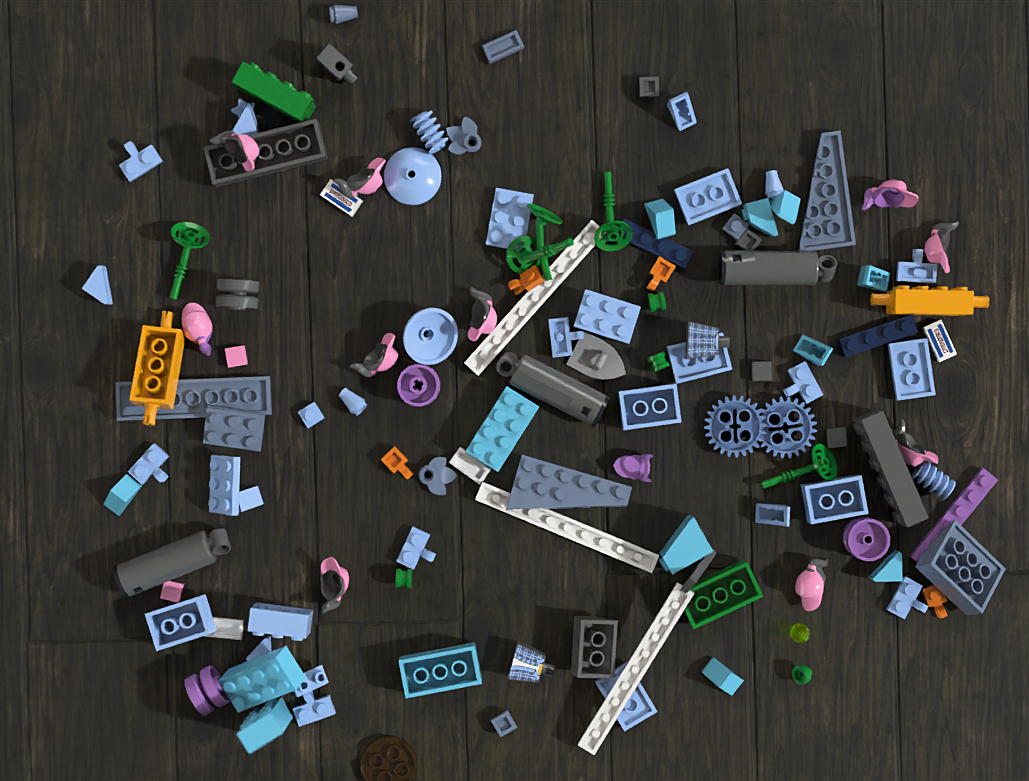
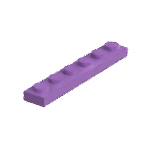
M980 468L911 553L910 557L918 563L923 552L952 520H956L962 525L998 479L984 468Z

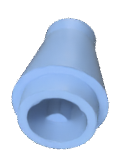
M776 170L765 173V196L769 200L784 191Z
M347 388L343 389L339 394V397L343 400L349 411L356 416L367 406L365 399Z

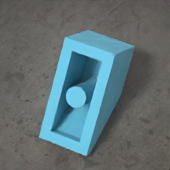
M768 198L747 203L743 206L744 221L747 220L750 226L771 238L778 235Z

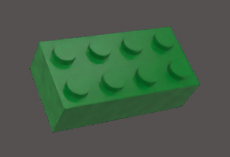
M242 62L232 80V83L239 90L299 123L309 120L316 107L310 94L303 90L300 93L297 92V89L287 81L279 82L280 80L277 79L276 75L269 71L266 74L263 73L260 67L252 62H249V64Z
M743 559L698 580L690 589L694 592V595L684 609V612L691 627L696 629L764 596L748 562Z

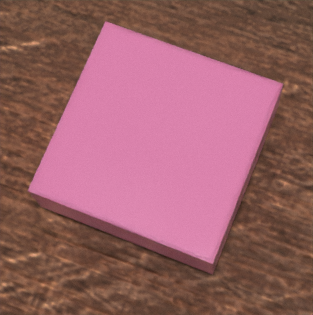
M244 345L225 349L228 368L248 364Z
M173 580L165 582L160 598L179 603L185 583Z

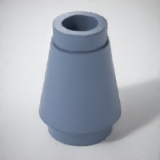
M333 5V7H329L330 22L338 24L358 18L356 6Z

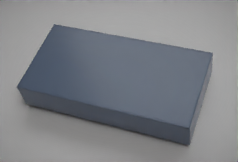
M517 30L482 45V49L489 64L524 49V45Z

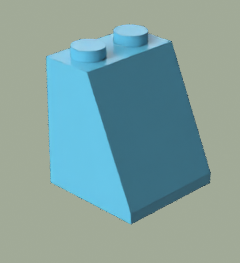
M689 514L685 517L659 553L662 557L659 561L666 572L670 571L674 574L713 552L693 516Z

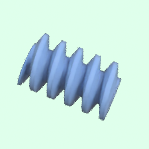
M425 111L412 118L410 122L416 121L413 127L419 128L417 134L423 135L421 141H427L425 147L431 148L429 154H433L446 146L445 143L448 137L441 138L444 131H437L441 125L433 124L437 118H430L429 116L433 112Z
M929 461L922 462L911 475L912 479L918 477V484L924 481L923 488L931 486L930 493L936 490V498L943 495L942 501L951 494L956 484L953 479L949 480L948 475H943L941 470L937 471L936 466H931Z

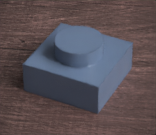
M734 213L722 230L735 240H738L749 224Z
M508 710L491 719L500 737L517 728Z

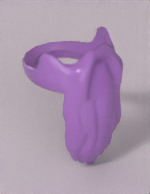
M653 455L623 456L615 461L613 467L616 473L622 477L651 482L647 476L650 472L649 459Z

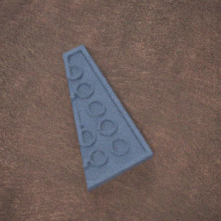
M841 131L820 134L798 251H817L856 245Z
M522 455L506 510L626 507L632 487Z

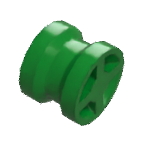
M663 291L654 295L652 293L647 294L650 312H655L656 309L666 310Z
M664 351L646 358L651 363L652 373L670 366L669 362L665 360L666 354Z
M400 568L396 569V588L401 586L411 588L412 569H407L406 571H402Z

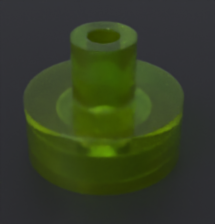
M803 623L793 625L790 629V637L796 643L808 641L810 629Z

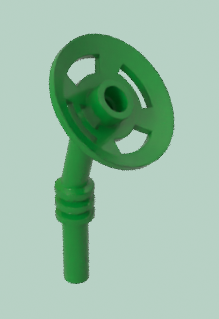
M604 172L605 194L603 197L605 199H603V202L605 203L603 206H605L607 223L597 229L594 240L597 247L604 251H617L629 244L633 234L631 227L627 223L614 221L613 206L615 203H613L614 199L612 198L614 194H612L611 172ZM626 229V230H627V234H626L625 238H623V236H624V230ZM616 240H617V242H618V243H616V244H611V245H610V244H605L606 241H616Z
M529 203L527 207L537 217L535 220L537 247L535 251H538L544 247L543 225L546 226L547 223L562 224L563 221L552 212ZM538 258L545 281L552 280L547 258Z
M191 222L177 223L171 229L172 238L178 244L184 246L179 265H176V274L173 275L175 279L169 298L177 300L182 279H185L184 275H186V265L191 248L204 247L210 240V235L205 228ZM186 229L195 230V231H197L198 233L196 234L195 232L190 231V230H189V231H186Z
M520 236L509 244L506 251V261L514 272L522 274L536 260L535 265L539 267L540 260L538 258H548L556 255L558 251L574 245V241L572 238L534 251L530 245L533 243L536 246V239L530 236ZM524 242V244L519 246L516 249V251H513L519 243ZM512 258H517V261L522 264L520 268L514 265Z
M817 444L812 449L813 463L793 471L790 469L781 472L778 476L761 481V486L764 489L781 482L787 483V481H793L796 477L815 470L824 479L831 481L837 476V465L834 456L826 446Z

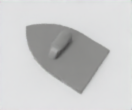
M584 331L585 339H579L572 352L573 355L570 356L566 365L596 379H613L626 374L623 362L616 350L605 341Z

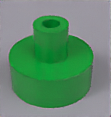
M801 664L792 669V677L797 684L803 685L810 682L812 670L806 665Z

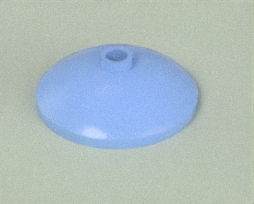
M405 148L396 152L388 160L384 170V182L388 192L397 201L407 205H419L430 200L438 191L441 183V170L437 160L429 152L421 148ZM409 172H415V177L410 178L408 176Z
M425 308L418 311L409 319L403 332V344L407 354L416 362L425 365L436 364L446 359L454 350L458 338L457 325L454 319L446 311L439 308Z

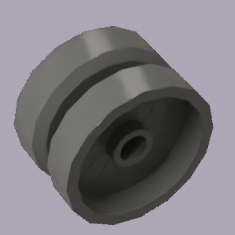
M217 279L216 289L221 292H228V295L216 296L215 306L231 310L258 309L259 299L247 296V294L258 293L260 282Z

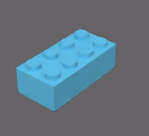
M506 386L465 452L498 472L539 406Z
M475 642L400 656L398 660L405 698L482 684Z
M284 646L228 669L218 682L236 710L241 712L295 691L306 677L287 646Z
M282 697L277 700L276 698L269 700L261 710L258 707L250 712L246 720L243 721V724L239 726L240 730L237 732V735L249 754L281 735L292 720L293 714Z

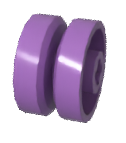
M415 364L401 372L398 378L397 389L400 397L406 403L412 406H424L437 398L441 382L438 374L432 368L426 365ZM417 382L423 383L421 389L416 388Z
M858 517L846 525L843 531V543L851 555L864 561H875L887 552L890 546V535L887 528L881 522L869 517Z
M211 665L200 670V676L194 673L185 679V687L189 698L203 716L213 712L215 705L222 707L230 702L229 697L218 682L221 676Z

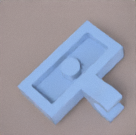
M129 141L124 144V147L132 157L119 166L129 182H132L163 161L153 145L139 152L134 143Z
M912 249L913 262H897L896 281L936 283L937 264L922 263L923 249Z
M568 317L548 319L553 358L572 356L571 340L585 339L584 331L570 332Z
M806 361L787 370L794 384L783 390L786 397L799 392L803 401L807 404L823 395Z
M154 443L128 472L141 485L152 475L159 482H164L169 476L159 467L166 461L169 455Z
M413 526L396 562L413 570L420 556L432 562L436 554L424 548L430 534Z
M904 576L887 610L903 619L906 618L912 606L925 613L928 606L916 600L923 586Z
M312 691L303 694L306 703L293 707L299 727L336 713L330 695L315 699Z

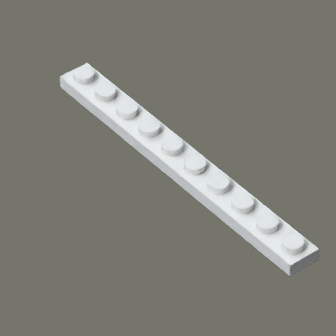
M593 220L573 240L574 245L566 248L549 267L552 280L545 281L544 279L543 283L527 292L464 362L478 376L596 245L594 235L599 226Z
M482 482L475 500L645 571L653 572L659 558L658 554L550 509L506 510L511 493Z
M676 583L580 739L578 746L595 755L694 595V592L691 590L686 594L680 590L683 586L680 583Z

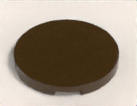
M379 737L367 746L362 755L361 772L365 781H413L418 771L417 754L411 744L400 737Z

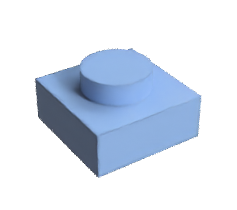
M315 402L298 412L307 428L325 418Z

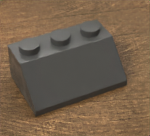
M574 616L571 658L572 675L577 678H614L618 620L593 616Z

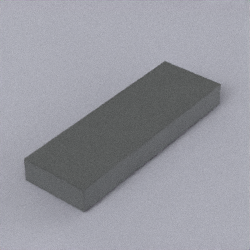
M712 549V553L700 560L680 590L685 594L696 584L716 555L714 549Z

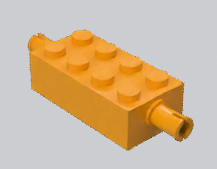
M909 286L893 287V290L887 291V294L872 293L870 302L871 306L885 305L886 314L965 316L972 315L973 308H988L989 297L974 296V291H967L968 287L950 288V290H948V287H936L929 290V286L912 287L911 290Z
M162 311L160 327L143 325L130 401L135 406L145 407L142 421L144 425L150 424L155 426L157 409L173 410L186 336L181 329H172L174 313L169 311L168 314H166V311Z

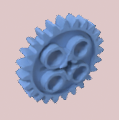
M733 395L732 401L726 396L725 403L718 400V407L712 405L715 411L707 412L711 418L705 419L706 422H709V425L705 426L704 429L710 430L706 436L712 437L709 444L715 442L714 449L716 450L720 447V454L728 451V457L732 455V452L735 453L736 458L739 456V452H742L743 456H746V450L753 453L752 446L759 448L760 446L757 441H764L760 435L767 434L766 431L762 430V427L767 426V424L762 423L766 416L759 415L763 410L755 409L758 405L757 403L750 405V398L744 402V396H741L739 401L736 395ZM734 409L737 410V424L741 425V428L737 429V444L734 439L735 429L731 428V425L734 424ZM742 411H747L750 414V419L747 422H743L740 419ZM723 412H728L731 416L730 421L727 423L721 420ZM743 430H748L751 433L750 440H742L741 433ZM724 431L731 433L732 437L729 442H725L721 437Z
M781 396L778 403L773 398V405L766 402L767 409H762V416H766V418L762 420V423L767 424V426L762 427V430L766 431L767 434H761L760 436L764 439L761 447L767 445V453L774 450L773 456L775 457L779 452L781 453V458L784 457L785 453L791 458L793 452L799 456L798 450L800 449L806 452L804 446H812L808 440H815L811 433L817 432L816 429L812 428L817 422L811 421L815 415H808L811 408L804 409L805 402L798 405V398L791 402L790 396H788L786 401H783ZM792 411L799 413V419L795 422L788 419V415ZM772 414L779 415L780 422L774 425L769 422V417ZM784 422H787V425L803 424L802 427L789 428L788 432H784L783 429L768 430L772 427H781ZM795 430L802 432V438L798 441L791 438V433ZM775 433H780L783 436L781 443H774L772 441V436Z

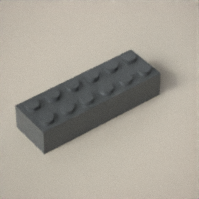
M317 119L249 135L259 148V154L253 161L255 167L250 172L246 171L243 165L239 164L238 160L227 152L224 144H213L203 147L212 184L215 187L328 160Z
M873 410L854 418V430L862 438L860 442L862 449L870 457L868 463L871 469L876 471V482L885 492L883 498L892 509L890 514L893 521L899 525L910 527L928 519L926 510L884 412Z

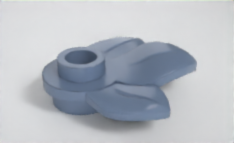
M464 117L461 127L452 126L446 129L448 137L452 141L448 148L450 152L460 155L466 151L476 152L480 149L481 138L477 135V125L470 118ZM470 140H475L476 144L474 146H470L468 142Z
M444 457L432 459L430 464L423 466L418 473L419 480L427 484L429 490L437 495H445V484L452 482L457 477L452 469L445 467L446 458ZM426 471L431 472L432 476L430 478L424 476Z

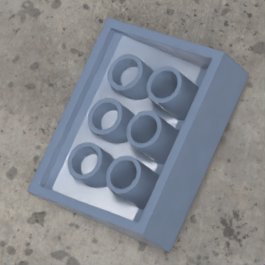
M952 520L928 546L915 566L965 615L983 613L1005 571V568L956 520Z

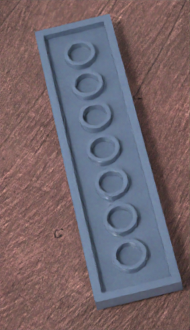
M270 376L178 380L173 410L157 409L156 419L206 417L208 405L272 415ZM115 382L117 421L143 420L145 407L135 406L130 401L133 382Z

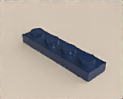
M625 218L623 219V222L627 223L632 229L633 235L629 243L658 257L660 256L683 269L686 268L693 253L692 250L667 238L657 240L654 232ZM626 229L624 230V236H623V238H625V236H626V234H627V230H626Z
M911 314L840 338L838 341L843 356L848 357L918 333Z

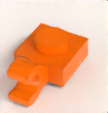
M659 256L649 272L653 278L648 284L647 289L653 292L660 280L666 283L676 266Z
M533 265L520 274L521 279L511 280L508 285L510 290L513 289L514 293L518 295L524 289L529 292L543 283L544 279L539 268Z
M396 446L381 459L393 473L399 470L406 479L413 475V472L405 465L408 459Z
M934 584L922 588L921 591L929 608L934 607L937 618L947 617V612L942 604L947 601L946 596Z

